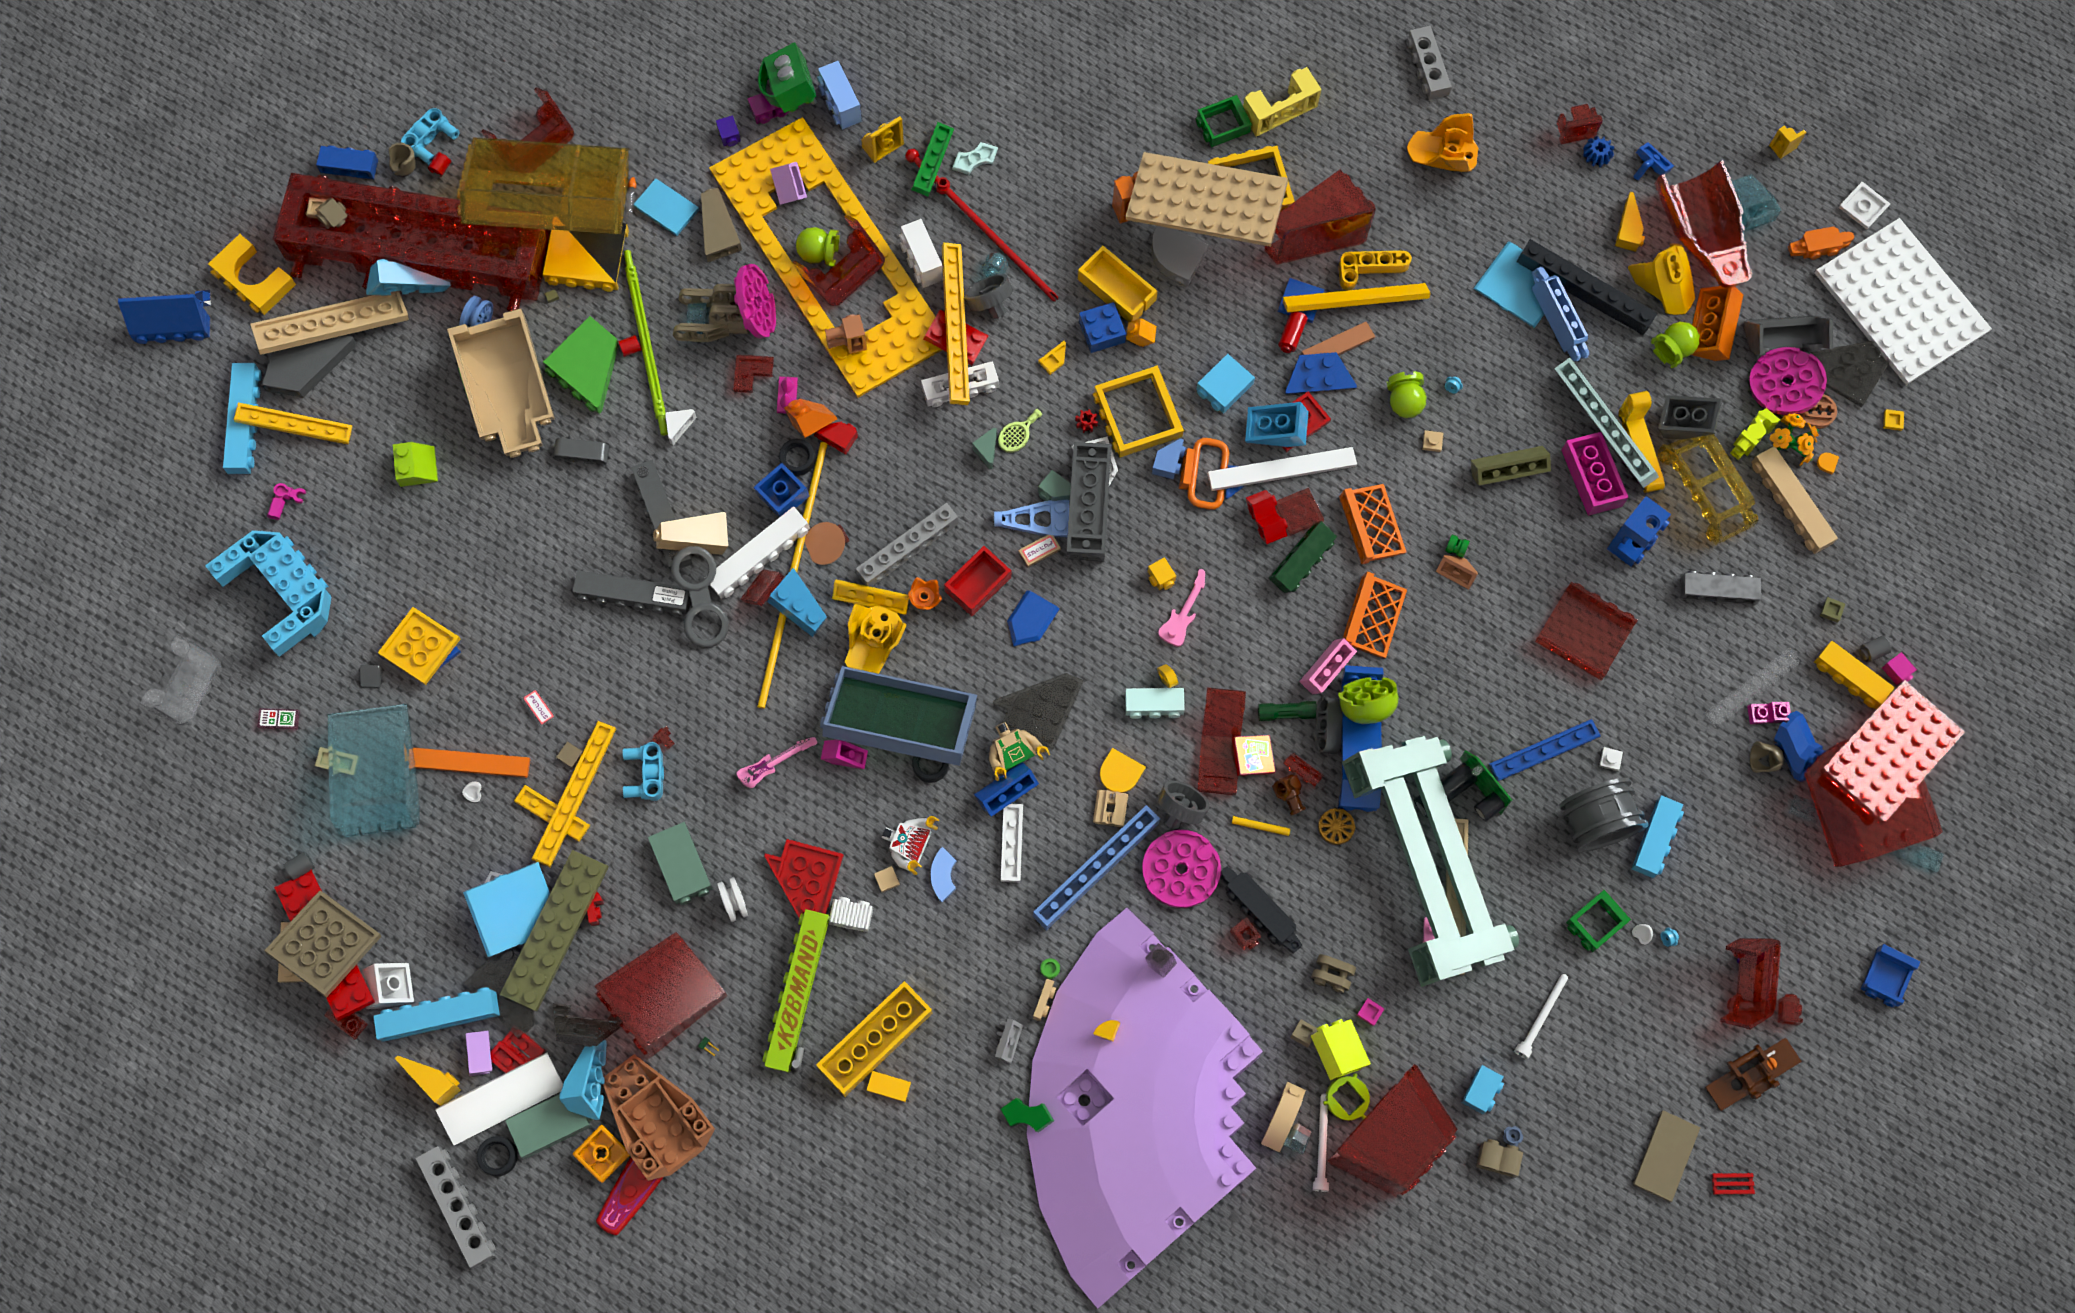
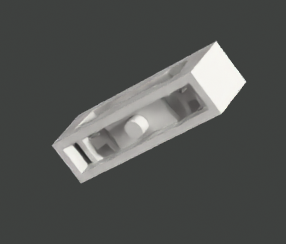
M993 361L968 368V380L972 381L974 377H977L976 381L969 382V398L985 391L986 393H991L996 388H999V380ZM948 373L921 380L927 406L939 407L943 402L949 401V388H947V391H943L944 387H949Z

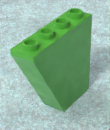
M589 316L543 361L546 368L545 372L551 378L555 376L559 379L558 383L564 389L569 388L573 391L572 395L578 401L582 399L586 402L585 406L591 412L596 411L600 414L604 406L619 348L617 338Z

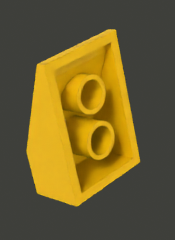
M900 116L880 125L877 130L867 133L861 139L862 148L874 163L904 145L903 124Z
M400 1056L395 1057V1060L436 1104L442 1106L448 1103L461 1091L458 1087L459 1081L449 1072L444 1074L440 1070Z

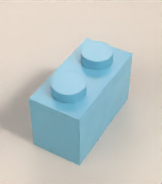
M1481 1065L1461 1103L1481 1114L1487 1111L1490 1112L1495 1104L1493 1100L1495 1093L1499 1094L1503 1088L1504 1083L1501 1081L1504 1076Z

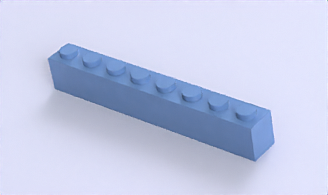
M1146 805L1033 912V917L1047 931L1159 824L1160 818Z

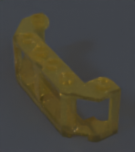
M1714 434L1678 440L1669 445L1663 444L1658 450L1659 460L1666 465L1672 463L1674 470L1679 472L1682 477L1684 486L1692 493L1693 501L1700 506L1703 517L1708 519L1710 525L1707 528L1706 535L1709 541H1713L1717 545L1756 525L1759 521L1758 515L1754 514L1751 508L1755 504L1754 497ZM1692 439L1693 441L1679 449H1673V447ZM1698 445L1700 448L1705 447L1718 468V471L1699 480L1693 476L1681 456L1682 453ZM1723 477L1740 504L1722 513H1717L1703 492L1702 487ZM1741 512L1745 526L1723 537L1720 526L1721 521Z

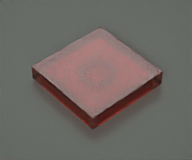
M1309 488L1277 500L1276 508L1280 517L1285 518L1288 525L1287 531L1290 536L1310 528L1316 522H1324V518Z
M763 569L740 599L748 604L762 606L784 576L780 572Z

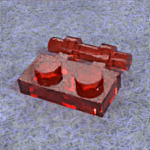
M1294 753L1287 757L1283 763L1289 767L1288 770L1292 773H1297L1303 778L1304 782H1309L1313 786H1316L1324 777L1323 774Z

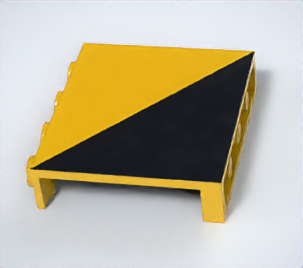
M554 215L543 271L545 282L550 285L566 284V286L572 288L584 286V288L590 290L602 288L607 292L618 290L617 278L625 237H628L629 233L627 223Z

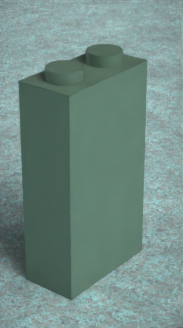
M685 822L648 837L675 904L685 905L691 902V898L695 896L704 897L710 893L709 890L713 888Z
M559 1094L505 1121L521 1158L526 1159L592 1127L590 1122L593 1119L568 1111L560 1101Z

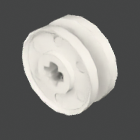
M732 877L729 879L731 888L727 889L723 882H719L717 885L726 912L731 922L736 921L735 911L739 910L744 918L748 916L740 888L735 878Z

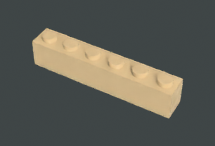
M1773 446L1753 459V470L1761 475L1764 486L1774 494V501L1782 506L1785 517L1789 520L1791 519L1796 533L1805 540L1806 548L1816 554L1832 545L1838 537L1777 448Z

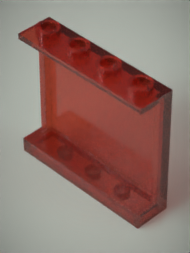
M1570 582L1535 642L1602 681L1638 620L1631 613L1618 609L1615 604L1602 600L1598 594L1585 590L1581 584Z

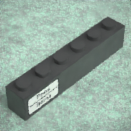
M578 570L572 591L577 600L582 602H588V599L596 600V603L606 605L609 602L615 603V606L625 608L628 605L640 611H644L647 608L652 609L655 613L662 614L666 611L679 617L682 614H687L690 605L688 591L680 586Z

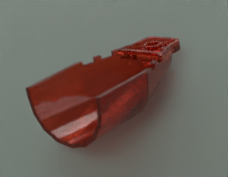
M1719 161L1711 169L1695 178L1669 186L1665 174H1661L1654 185L1676 238L1708 274L1716 278L1717 283L1721 287L1729 288L1744 284L1750 280L1752 272L1748 264L1746 241H1744L1743 235L1745 231V225L1742 224L1743 208L1724 161Z

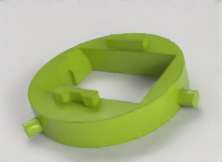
M1356 1073L1353 1074V1077L1343 1076L1335 1079L1327 1089L1326 1101H1323V1105H1327L1329 1111L1339 1119L1355 1120L1359 1117H1362V1119L1366 1118L1364 1113L1370 1102L1369 1091L1366 1085L1357 1079L1358 1074ZM1346 1082L1364 1101L1350 1115L1332 1096Z

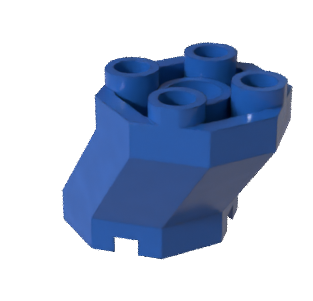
M1795 711L1789 713L1787 716L1789 721L1787 723L1784 721L1781 723L1774 741L1777 742L1775 745L1783 751L1794 779L1802 782L1809 777L1813 778L1819 770L1817 766L1825 757L1826 751L1823 750V746L1815 742L1804 715Z

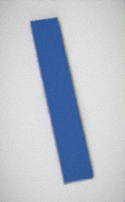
M1591 719L1489 764V767L1495 779L1501 781L1595 740L1601 735Z

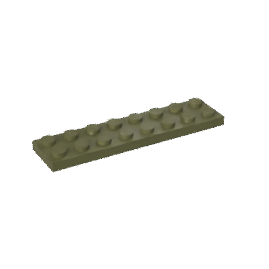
M574 850L571 851L500 993L501 996L536 1012L538 1011L609 868L608 865Z

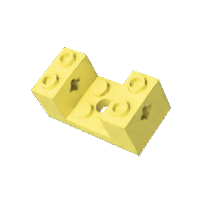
M1307 67L1302 70L1297 69L1291 74L1288 88L1290 96L1282 102L1274 103L1272 107L1261 90L1250 92L1246 95L1243 107L1252 123L1251 130L1256 137L1318 107L1322 89Z

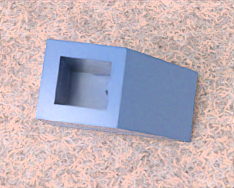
M1178 439L1157 451L1152 474L1174 479L1175 474L1179 475L1181 463H1178L1179 457H1184L1186 449L1183 446L1184 439Z

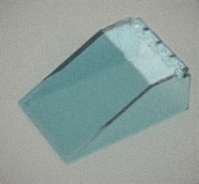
M407 704L328 714L330 819L339 836L343 834L344 837L359 836V830H361L362 835L379 833V827H381L382 832L399 830L398 824H401L402 829L416 828L420 821V805Z

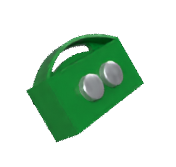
M796 42L763 58L758 74V85L760 91L770 104L782 108L783 112L786 113L788 111H796L798 106L803 103H811L812 105L817 103L815 99L817 96L805 57ZM768 79L770 80V89L774 95L767 94L766 85Z

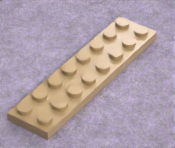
M394 291L391 292V295L387 296L372 295L255 322L250 325L259 354L262 355L407 321L409 318L400 292Z

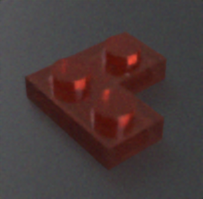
M736 355L734 392L753 393L754 376L773 377L774 357Z

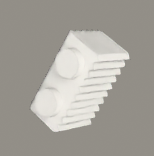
M839 897L838 900L833 899L829 925L868 932L873 907L869 906L870 903L866 901L853 903L850 902L849 898Z

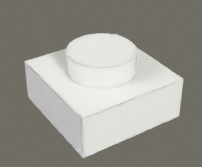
M1604 747L1599 767L1619 771L1623 752Z

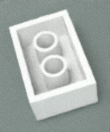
M922 219L901 226V234H899L900 246L903 253L907 252V262L910 268H914V277L917 284L921 283L922 287L925 288L943 281L942 263Z

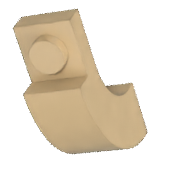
M1287 1082L1261 1142L1262 1145L1277 1152L1281 1151L1303 1101L1305 1089Z

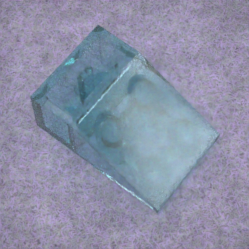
M1752 174L1719 186L1743 232L1775 221L1782 211L1773 194Z

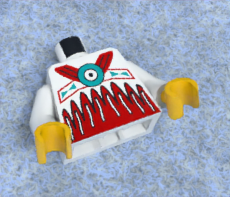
M929 816L928 818L907 820L904 823H899L896 831L885 828L882 838L891 842L889 847L891 857L899 867L912 872L914 875L918 874L914 869L922 867L919 862L930 838L931 829H938V827L933 825L935 821H939L938 818Z

